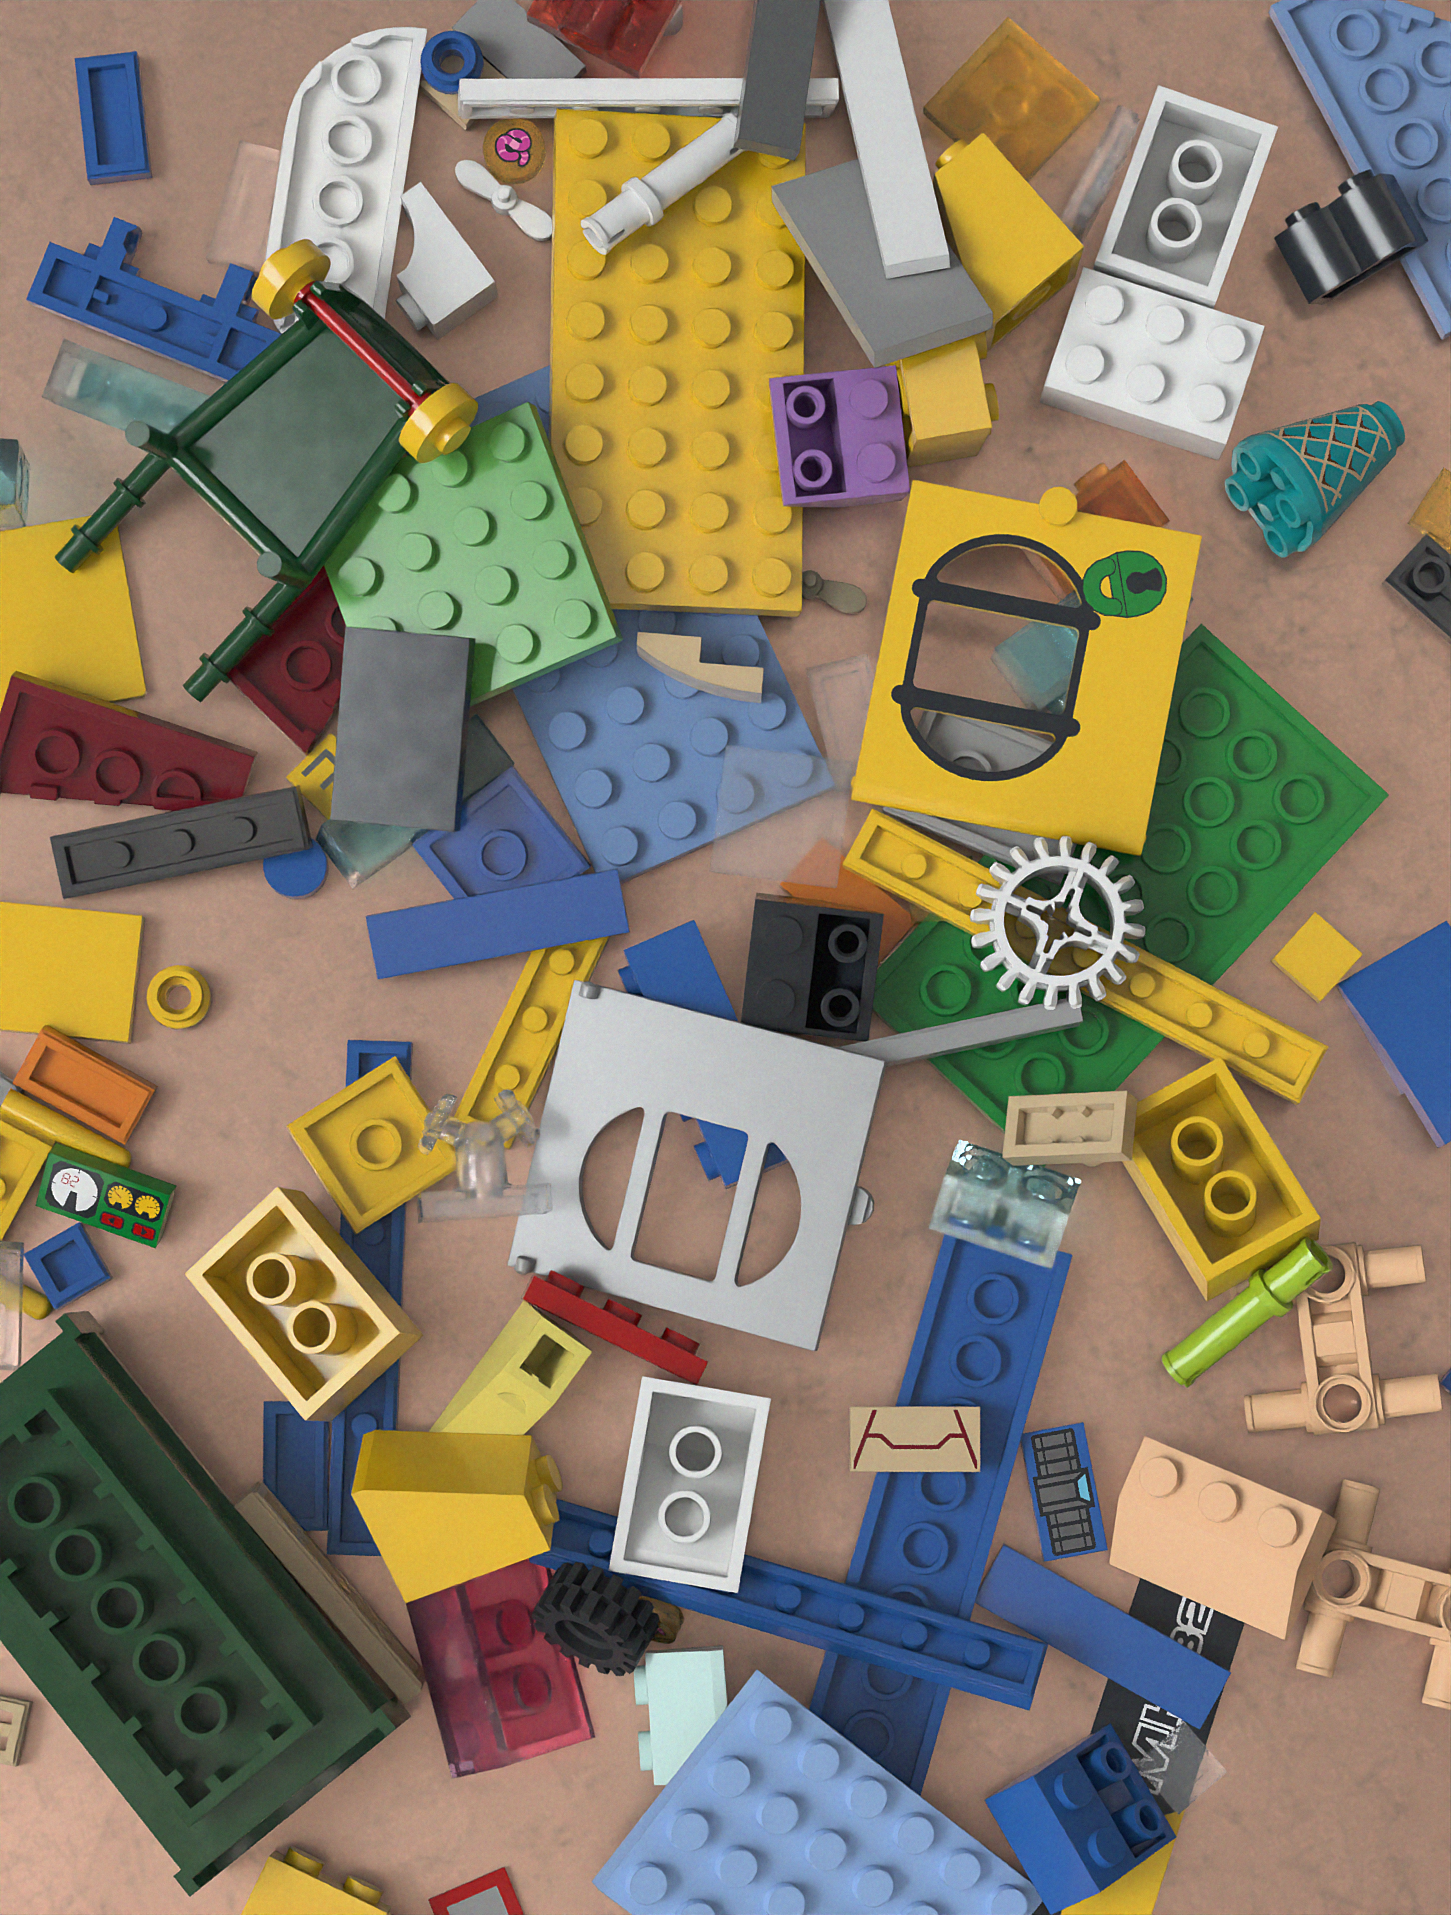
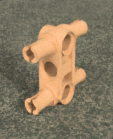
M1356 1242L1321 1245L1329 1257H1335L1343 1264L1345 1280L1342 1286L1335 1292L1320 1293L1310 1285L1292 1300L1293 1305L1297 1304L1306 1381L1301 1382V1389L1245 1395L1244 1407L1248 1433L1306 1427L1307 1433H1314V1436L1379 1429V1425H1385V1418L1443 1411L1438 1374L1380 1379L1379 1373L1373 1374L1363 1297L1369 1296V1289L1426 1282L1422 1245L1367 1251L1363 1250V1245H1356ZM1274 1265L1268 1267V1268L1265 1269V1270L1268 1271V1270H1269L1271 1267H1273ZM1249 1279L1230 1289L1231 1300L1250 1286ZM1340 1384L1355 1388L1362 1401L1358 1416L1349 1422H1338L1332 1419L1325 1407V1398L1328 1392L1334 1386Z
M1343 1479L1333 1517L1338 1521L1303 1602L1305 1603L1303 1610L1309 1611L1296 1669L1333 1678L1347 1622L1354 1623L1355 1617L1431 1637L1429 1644L1435 1645L1421 1702L1451 1710V1622L1448 1616L1451 1604V1568H1448L1446 1574L1372 1554L1373 1547L1367 1546V1541L1380 1488ZM1336 1560L1346 1562L1354 1574V1582L1351 1589L1340 1597L1329 1595L1322 1583V1574L1325 1567Z

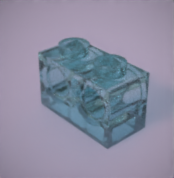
M959 1140L944 1175L929 1229L1052 1269L1072 1212L1081 1179L1038 1165L1013 1166L1002 1158V1153Z

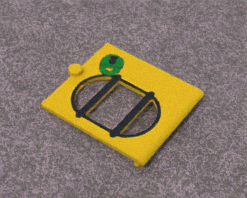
M913 480L855 776L851 779V787L853 788L851 800L1060 840L1062 836H1068L1071 838L1072 843L1086 845L1088 842H1091L1097 848L1141 856L1143 845L1147 838L1146 830L1202 535L1078 512L1075 495L1064 487L1048 489L1042 495L1039 504ZM990 546L1018 547L1039 554L1053 563L1070 581L1081 605L1078 608H1072L943 583L937 579V575L952 561L973 550ZM931 602L1076 630L1078 639L1064 712L1060 715L915 687L913 679L927 606ZM913 709H920L1049 734L1054 737L1055 742L1039 757L1020 767L998 772L975 771L956 765L935 752L920 735L910 712Z

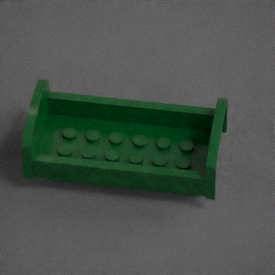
M89 1311L64 1313L55 1321L63 1332L0 1383V1641L181 1869L173 1877L188 1896L191 1897L408 1720L411 1715L396 1696L392 1699L388 1698L266 1543L234 1507L235 1504L102 1339L101 1335L105 1331Z

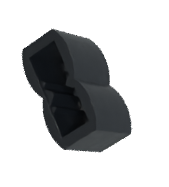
M1371 169L1360 172L1338 186L1341 196L1326 207L1321 208L1318 202H1314L1296 210L1285 219L1288 228L1274 239L1308 304L1322 305L1359 285L1374 273L1401 260L1429 241L1394 175L1380 173L1374 176Z

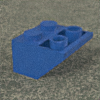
M1111 1723L1023 1773L984 1800L1050 1915L1100 1893L1177 1837Z

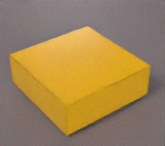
M1314 912L1274 956L1271 962L1319 1003L1363 954L1319 914Z

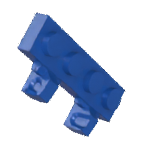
M116 217L112 220L102 247L89 243L84 255L49 242L26 298L29 304L224 382L229 381L281 335V333L255 323L259 311L248 305L252 297V289L258 277H255L254 272L230 263L216 299L203 294L200 301L140 278L141 270L130 264L133 261L142 237V230L140 227Z

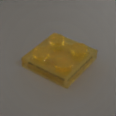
M1007 17L925 104L923 114L954 142L964 139L969 145L980 134L984 133L1021 176L1029 182L1099 107L1101 99L1014 21Z

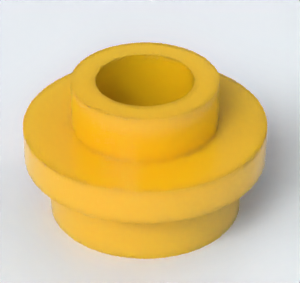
M174 965L161 970L153 977L147 989V1005L150 1013L159 1023L171 1029H187L195 1026L206 1016L210 1008L211 990L208 982L198 971L188 966ZM176 987H186L191 993V1001L188 1006L179 1010L171 1008L168 1001L170 992Z

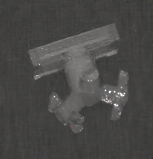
M505 1089L498 1093L494 1101L503 1113L490 1122L476 1120L467 1124L449 1115L457 1096L450 1093L445 1094L437 1106H434L432 1112L428 1113L425 1117L422 1130L423 1137L418 1143V1148L420 1152L428 1155L432 1151L437 1139L455 1146L457 1187L446 1191L421 1192L416 1197L418 1223L547 1214L552 1210L551 1183L513 1186L511 1183H508L504 1143L518 1134L523 1144L529 1148L541 1135L540 1130L534 1125L530 1111L520 1101L516 1100L514 1092Z

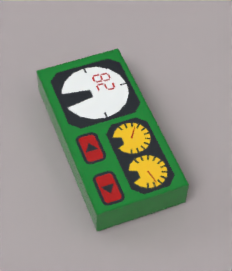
M55 1143L48 1155L35 1206L156 1249L164 1233L177 1185Z

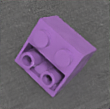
M896 365L769 378L783 507H849L902 501L910 493Z

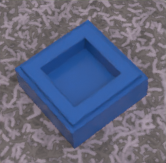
M80 1222L23 1254L53 1308L57 1311L113 1279L85 1227Z

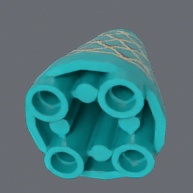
M1377 401L1372 405L1358 404L1250 435L1240 441L1232 451L1231 467L1233 475L1225 480L1226 493L1237 509L1243 512L1249 511L1258 526L1263 530L1264 538L1269 548L1276 555L1286 558L1293 552H1304L1327 532L1396 455L1397 448L1405 441L1403 425L1391 407Z

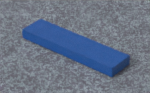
M618 868L366 916L377 979L630 932Z
M1004 1543L979 1587L975 1601L976 1604L1199 1730L1231 1674L1230 1670Z

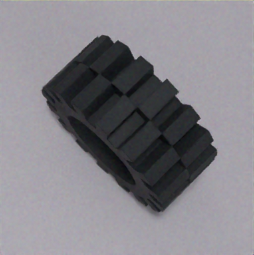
M575 1562L573 1567L569 1563H564L560 1568H557L532 1612V1619L536 1620L534 1626L537 1631L546 1633L544 1639L550 1645H560L561 1649L559 1652L567 1658L572 1654L579 1658L578 1664L586 1668L593 1664L599 1673L608 1675L611 1670L616 1676H624L626 1672L631 1674L635 1670L659 1627L658 1622L660 1619L657 1613L652 1612L654 1606L649 1600L639 1599L641 1592L634 1586L627 1589L621 1585L624 1579L613 1574L612 1578L604 1576V1569L593 1565L589 1571L584 1563Z

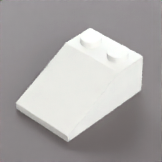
M642 1376L609 1571L738 1593L771 1398Z

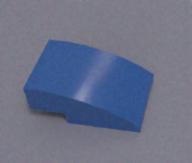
M1445 921L1336 985L1401 1095L1405 1093L1437 1148L1451 1142V926Z

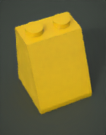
M982 133L969 145L964 139H960L951 145L935 162V166L939 170L935 172L932 182L945 239L993 312V329L985 331L988 352L1075 278L1084 246L989 138Z
M373 1430L363 1434L351 1495L405 1603L551 1550L553 1525L559 1521V1512L556 1504L557 1492L562 1491L563 1484L554 1459L550 1454L541 1455L532 1435Z

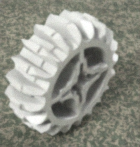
M1062 836L1060 838L1057 856H1049L1048 845L1043 837L1036 838L1033 842L1035 860L1030 862L1024 851L1016 846L1009 852L1010 860L1016 868L1013 873L997 862L989 869L992 877L1002 885L998 890L985 884H980L977 888L976 895L981 900L991 903L992 908L991 910L983 908L973 909L970 913V921L976 924H987L990 931L974 935L971 943L974 948H984L993 945L995 953L987 956L981 962L980 967L984 972L995 969L1001 963L1003 964L1007 972L996 985L1001 992L1009 989L1015 979L1026 984L1018 999V1002L1022 1005H1028L1033 998L1035 989L1045 991L1043 1003L1047 1010L1055 1009L1057 992H1066V997L1069 999L1071 1007L1073 1009L1080 1008L1082 1006V996L1079 988L1086 986L1091 997L1096 1001H1100L1106 996L1105 988L1099 980L1101 975H1104L1116 985H1121L1126 979L1122 969L1113 963L1114 960L1117 958L1126 963L1134 964L1139 958V952L1123 944L1124 938H1143L1145 927L1140 924L1126 923L1125 916L1141 912L1144 909V904L1142 900L1138 899L1122 902L1120 897L1121 894L1134 886L1135 881L1130 875L1122 877L1114 884L1107 876L1114 871L1119 863L1118 859L1114 856L1108 857L1100 869L1091 865L1090 861L1095 855L1097 848L1091 842L1085 845L1080 859L1070 857L1072 848L1070 837ZM1046 873L1068 874L1059 895L1051 900L1040 901L1030 897L1024 899L1013 894L1022 883L1035 876ZM1086 882L1098 892L1106 905L1110 919V936L1098 931V927L1086 921L1080 913L1079 902ZM1070 895L1071 900L1066 910L1068 912L1066 923L1075 928V933L1068 938L1063 931L1060 940L1055 939L1048 953H1044L1043 949L1049 937L1046 935L1049 925L1045 921L1040 920V915L1047 910L1052 916L1055 908H1061L1066 896ZM1005 912L1018 917L1017 921L1031 928L1035 935L1036 946L1029 966L1017 957L1007 940L1004 928ZM1073 946L1084 950L1089 948L1103 954L1096 963L1079 973L1066 976L1046 974L1055 954L1064 947Z

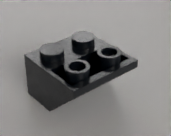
M756 893L741 1023L779 1032L869 1041L884 913L816 899Z

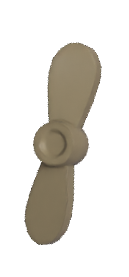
M812 570L802 572L803 598L814 599L817 597L831 607L847 614L859 613L866 607V595L859 587L844 582L823 580L817 572Z

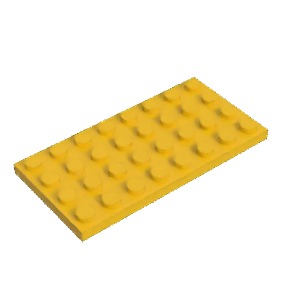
M557 108L554 115L549 442L611 608L798 617L802 612L803 507H783L769 378L804 375L805 255L772 203L771 186L805 176L806 123L803 124L800 152L795 161L749 150L743 151L710 175L704 182L664 209L662 220L653 226L644 224L615 245L609 253L602 255L592 247L584 236V229L580 225L581 220L590 217L622 193V184L632 177L640 180L673 156L678 150L721 121L722 118Z

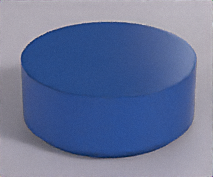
M312 839L313 848L264 858V875L270 886L278 894L290 899H304L314 895L324 885L329 871L328 859L324 850L314 839Z

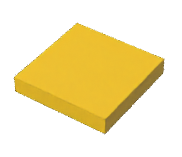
M395 1056L286 1125L290 1135L355 1235L465 1164Z

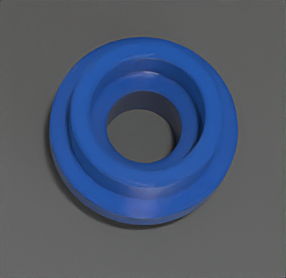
M445 31L432 37L423 48L420 59L421 70L427 83L438 92L450 95L458 94L460 79H480L484 67L482 51L477 42L469 35L459 31ZM449 56H458L464 61V66L457 73H447L441 68L443 60Z

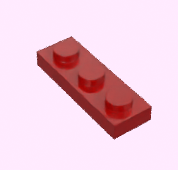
M550 1270L545 1281L536 1276H531L522 1294V1300L691 1384L698 1385L708 1364V1361L695 1355L700 1346L698 1342L667 1327L661 1338L637 1327L643 1315L609 1298L604 1308L601 1309L580 1298L585 1286L555 1271Z

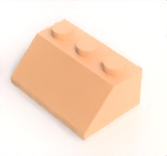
M1144 1436L1119 1495L1109 1564L1287 1641L1338 1520L1320 1509Z

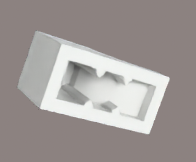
M419 182L400 196L404 213L414 229V248L407 268L396 275L400 290L403 293L402 296L396 299V302L417 331L427 326L435 338L439 340L496 299L498 294L494 279L424 185Z

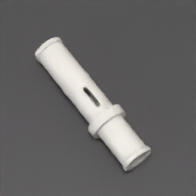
M726 114L722 117L721 121L678 150L673 156L640 180L632 177L622 184V193L590 217L581 220L580 225L584 229L583 234L592 247L600 254L606 255L615 245L644 224L647 226L655 225L662 220L664 209L704 182L710 175L740 153L747 151L733 147L737 118L732 114Z

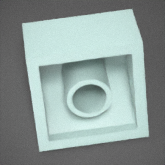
M723 1645L646 1651V1665L636 1666L634 1670L636 1705L649 1704L650 1731L638 1732L641 1771L653 1770L654 1785H667L728 1707Z

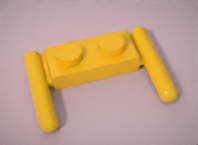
M10 1088L0 1107V1242L55 1141L129 1168L132 1161L130 1151ZM0 1272L1 1302L36 1320H43L50 1314L52 1304L46 1295Z

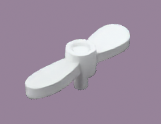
M461 160L457 163L455 173L463 187L490 200L498 214L509 215L520 229L532 239L546 241L552 237V219L546 212L518 199L517 193L511 186L500 185L481 164L472 160Z

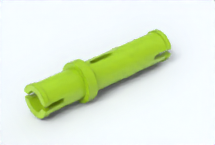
M1305 1237L1296 1248L1268 1271L1265 1269L1256 1271L1248 1278L1250 1286L1217 1313L1209 1317L1205 1323L1172 1350H1168L1162 1355V1362L1168 1373L1180 1385L1184 1384L1188 1388L1195 1382V1379L1228 1352L1235 1349L1274 1315L1283 1317L1293 1308V1299L1321 1276L1328 1274L1333 1269V1264L1327 1253L1316 1241Z

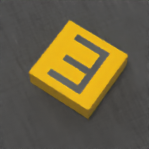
M332 733L286 776V779L293 786L300 785L302 795L331 824L336 821L330 819L337 740Z

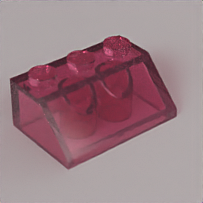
M529 1558L406 1603L452 1779L503 1768L595 1738L574 1655L571 1654L567 1658L559 1652L561 1646L558 1644L550 1645L544 1639L546 1633L537 1631L534 1626L536 1620L532 1619V1612L553 1576L550 1568L530 1563Z

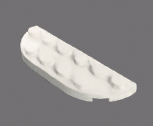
M392 27L364 33L352 38L350 43L334 51L322 62L319 61L308 73L295 94L288 112L267 241L265 261L277 250L286 248L296 241L302 239L311 240L331 261L329 272L324 281L341 283L358 294L384 319L402 205L400 196L403 195L421 75L420 59L426 41V28ZM295 312L282 319H273L278 332L281 334L298 320Z

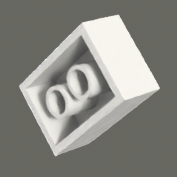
M1158 85L1093 270L1213 309L1278 126Z
M1083 267L1044 384L1040 403L1219 460L1227 444L1265 326Z

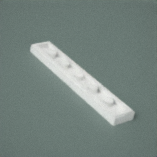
M822 0L886 279L950 268L949 251L889 1Z
M743 78L460 79L458 116H461L462 119L554 118L556 109L559 108L716 118L732 114L737 118ZM810 78L804 118H830V115H833L839 101L838 78Z

